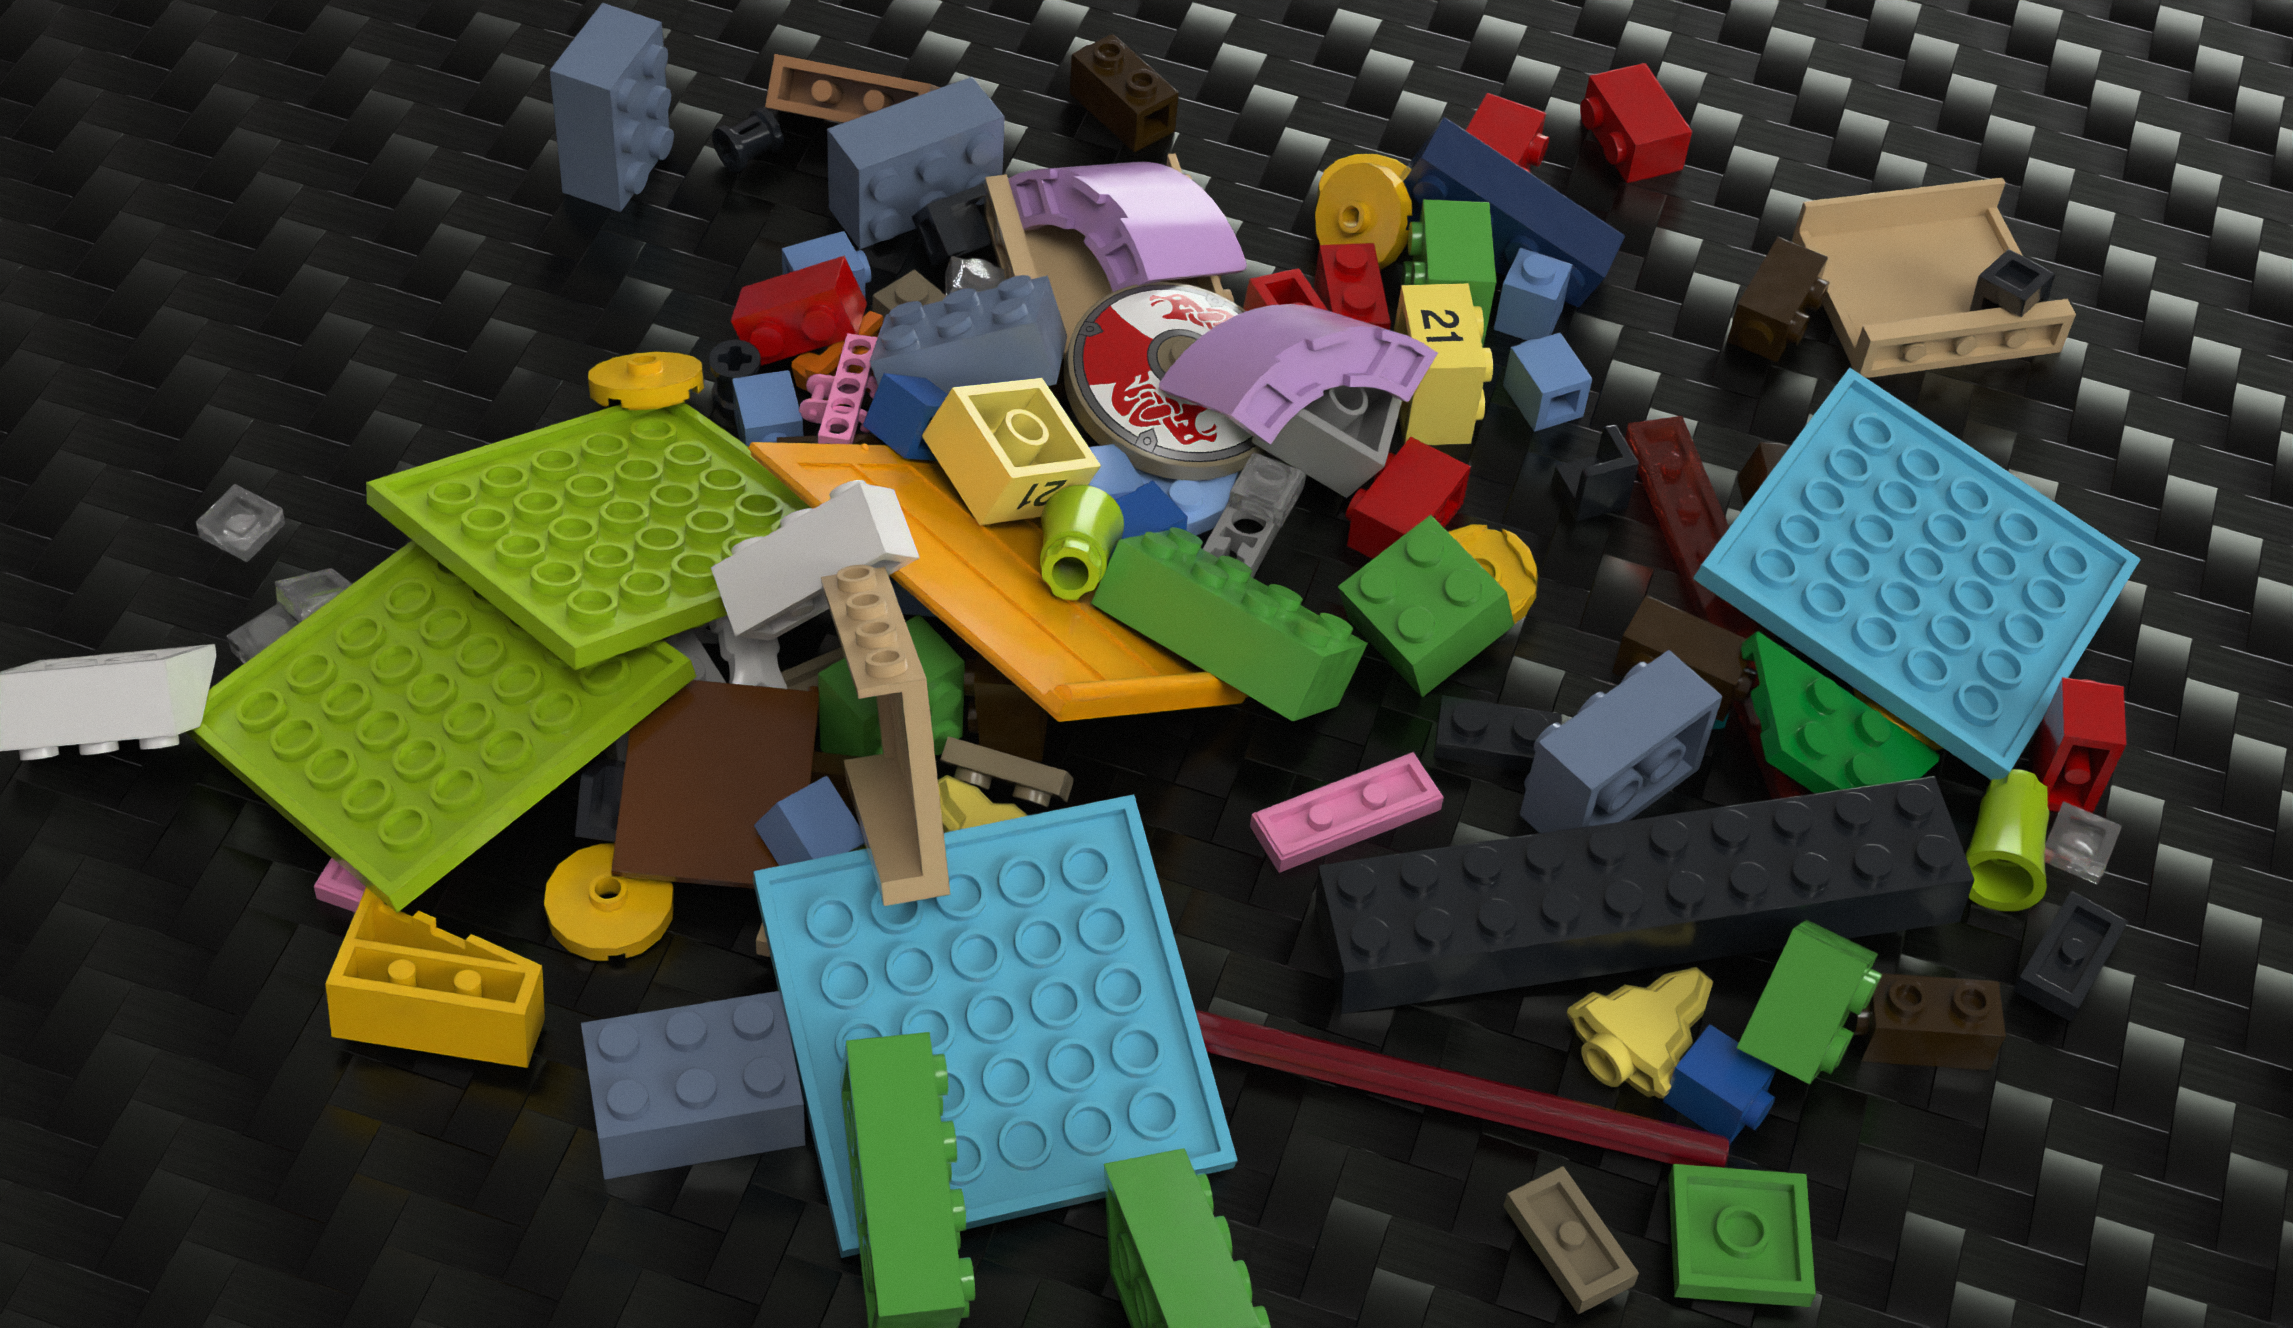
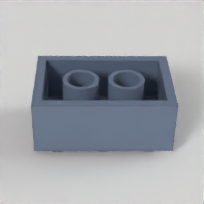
M602 3L550 69L563 193L621 212L634 194L641 193L644 189L648 175L658 160H664L668 156L672 148L674 133L669 128L668 108L671 101L670 89L666 88L665 68L668 61V50L666 47H663L662 22Z
M973 77L827 129L829 209L859 249L889 240L899 234L915 229L916 227L911 216L927 204L980 184L985 186V177L1002 175L1004 115ZM984 196L982 199H980L978 202H976V204H977V205L984 204V202H985V196Z
M1019 275L1006 279L997 288L976 292L973 288H965L950 293L943 301L923 306L921 302L912 301L896 306L884 318L869 362L878 386L883 373L927 378L947 394H949L953 387L1043 378L1047 386L1057 384L1068 336L1048 275L1031 279L1028 275Z
M1670 650L1649 664L1646 662L1638 663L1626 674L1621 684L1607 694L1603 692L1594 694L1583 704L1577 715L1562 725L1558 722L1551 724L1539 735L1533 746L1535 756L1531 772L1524 782L1526 791L1520 816L1539 833L1631 820L1699 770L1722 695Z
M779 991L581 1023L604 1180L805 1145L804 1103L790 1031Z

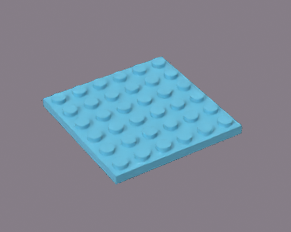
M1849 368L1703 562L1693 579L1992 780L2003 779L2009 774L2045 716L2062 677H2069L2141 559L1858 372Z
M1134 794L945 832L944 840L951 895L884 906L867 849L753 871V884L778 990L790 1031L797 1072L841 1258L859 1254L840 1092V1076L846 1040L930 1032L933 1055H945L948 1073V1095L943 1096V1116H941V1121L952 1120L954 1123L957 1142V1162L951 1163L952 1180L949 1182L950 1189H962L966 1212V1229L1106 1198L1104 1163L1185 1148L1196 1175L1215 1173L1235 1167L1238 1160Z

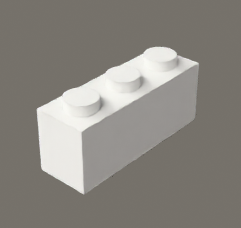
M864 480L844 483L834 488L829 494L831 499L814 509H802L785 516L780 521L781 528L769 535L753 537L736 544L731 549L732 556L711 567L735 637L773 640L829 609L822 588L821 577L835 575L842 568L852 565H868L873 568L885 567L889 576L918 560L920 557L895 490L866 484Z

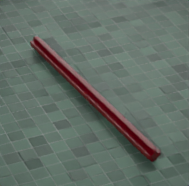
M1195 1009L1206 1051L1209 1053L1670 1164L1724 1168L1726 1165L1729 1140L1722 1135Z

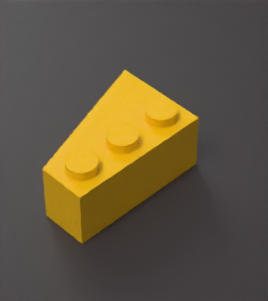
M367 887L365 888L325 983L331 1036L528 1068L545 1020L542 965L473 934H470L464 940L437 928L436 918L419 910L414 916L401 911L396 913Z

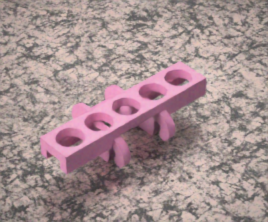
M847 333L835 376L815 374L808 378L806 387L812 396L811 399H806L800 404L799 413H801L805 420L821 424L818 433V444H852L858 422H861L860 429L862 432H869L863 426L868 412L860 408L866 387L871 390L869 395L872 399L878 388L875 377L871 376L873 370L869 362L878 337ZM855 346H865L869 349L866 354H853ZM850 365H859L864 368L863 372L858 374L850 373L848 369ZM839 404H847V405H850L851 407L838 406V405H839ZM831 431L843 432V433L834 434V433H831Z

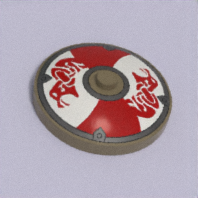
M1157 282L1140 286L1137 284L1112 292L1097 301L1087 310L1076 325L1064 361L1063 375L1067 398L1080 424L1100 446L1114 444L1127 455L1134 468L1164 478L1191 481L1210 480L1228 476L1247 468L1267 452L1252 443L1253 436L1225 415L1167 394L1159 388V383L1169 368L1197 339L1218 324L1247 311L1234 302L1211 291L1191 285Z

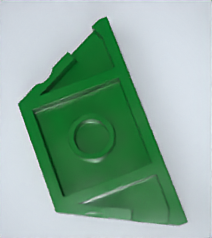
M1757 631L1742 643V657L1745 660L1755 661L1760 685L1751 691L1755 714L1758 716L1762 726L1760 737L1765 759L1768 763L1813 793L1919 779L1939 761V753Z

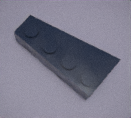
M1443 117L1399 176L1404 182L1412 202V216H1407L1406 230H1409L1410 222L1420 221L1423 199L1489 202L1495 272L1507 276L1520 248L1573 264L1564 302L1578 308L1604 280L1625 238V235L1445 117Z

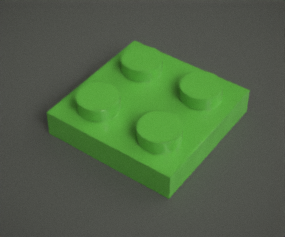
M1673 1164L1668 1180L1674 1297L1810 1307L1816 1291L1806 1174Z

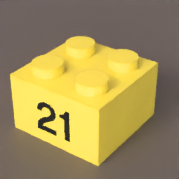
M1469 283L1401 285L1394 331L1414 338L1438 353L1409 402L1402 401L1398 416L1404 444L1410 436L1427 445L1471 444L1476 420H1483L1485 414L1483 382H1491L1493 375L1491 349L1483 348L1481 343L1484 332L1481 306H1473Z
M1043 378L953 387L922 434L923 439L979 525L1041 517L1046 503L1056 492L1073 485H1088L1101 467Z

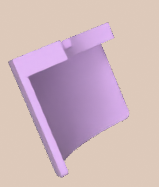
M1131 162L1034 169L1008 178L1023 230H1037L1046 225H1054L1063 229H1075L1084 234V243L1102 266L1113 292L1136 284L1140 286L1160 281L1236 274L1242 272L1247 267L1235 233L1213 199L1188 176L1171 167L1151 162Z
M1297 304L1270 305L1238 314L1205 333L1186 349L1169 368L1160 381L1159 388L1167 394L1225 415L1256 439L1271 445L1278 433L1292 417L1314 400L1324 396L1323 391L1342 385L1347 387L1378 388L1394 398L1409 402L1438 353L1424 343L1407 335L1331 311Z

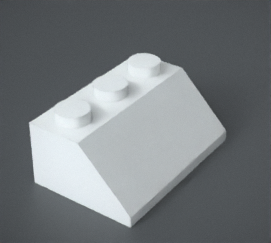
M215 644L39 660L1 671L0 751L19 750L20 760H34L59 755L58 746L79 744L81 755L118 750V741L139 739L140 749H156L178 745V734L201 726L216 660Z

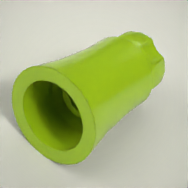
M1073 485L1059 490L1048 500L1041 518L1043 547L1040 554L1042 579L1050 585L1055 596L1065 600H1077L1084 593L1095 590L1105 574L1108 559L1124 532L1122 511L1117 502L1108 493L1089 485Z
M2011 769L2005 778L1992 779L1990 781L1986 795L1981 800L1976 827L1965 856L1975 879L1968 898L1986 908L1998 911L2024 910L2037 904L2045 895L2047 887L2045 841L2049 819V809L2047 806L2048 791L2047 786L2039 782L2034 773Z

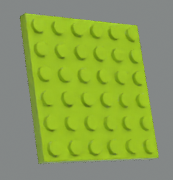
M685 402L648 410H628V408H621V404L366 482L368 505L574 670L597 665L602 660L635 648L647 647L660 639L688 629L702 627L707 622L727 616L711 567L732 556L731 549L736 544L753 537H765L781 528L780 521L785 516L802 509L811 508L750 455L751 451L747 445Z
M412 540L209 689L201 726L185 733L398 913L686 686L697 675L691 660L663 639L655 641L647 647L635 648L602 660L597 665L574 670Z

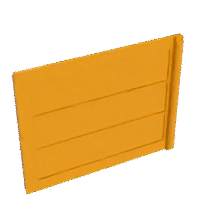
M750 443L748 447L751 451L750 455L812 509L830 500L829 494L834 488L850 481L864 480L866 484L894 489L920 558L889 576L1058 722L1240 704L1244 702L1246 697H1250L1092 605L1091 601L1100 582L1095 590L1084 593L1077 600H1065L1055 596L1050 585L1042 579L1040 554L1043 547L1042 516L979 525L938 461L906 459L888 445H867L865 443L862 445Z

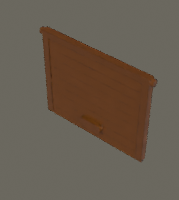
M692 680L632 727L629 732L611 870L612 876L755 889L753 871L777 867L779 864L759 835L754 824L777 802L807 787L811 783L819 705L818 687L809 686L807 691Z

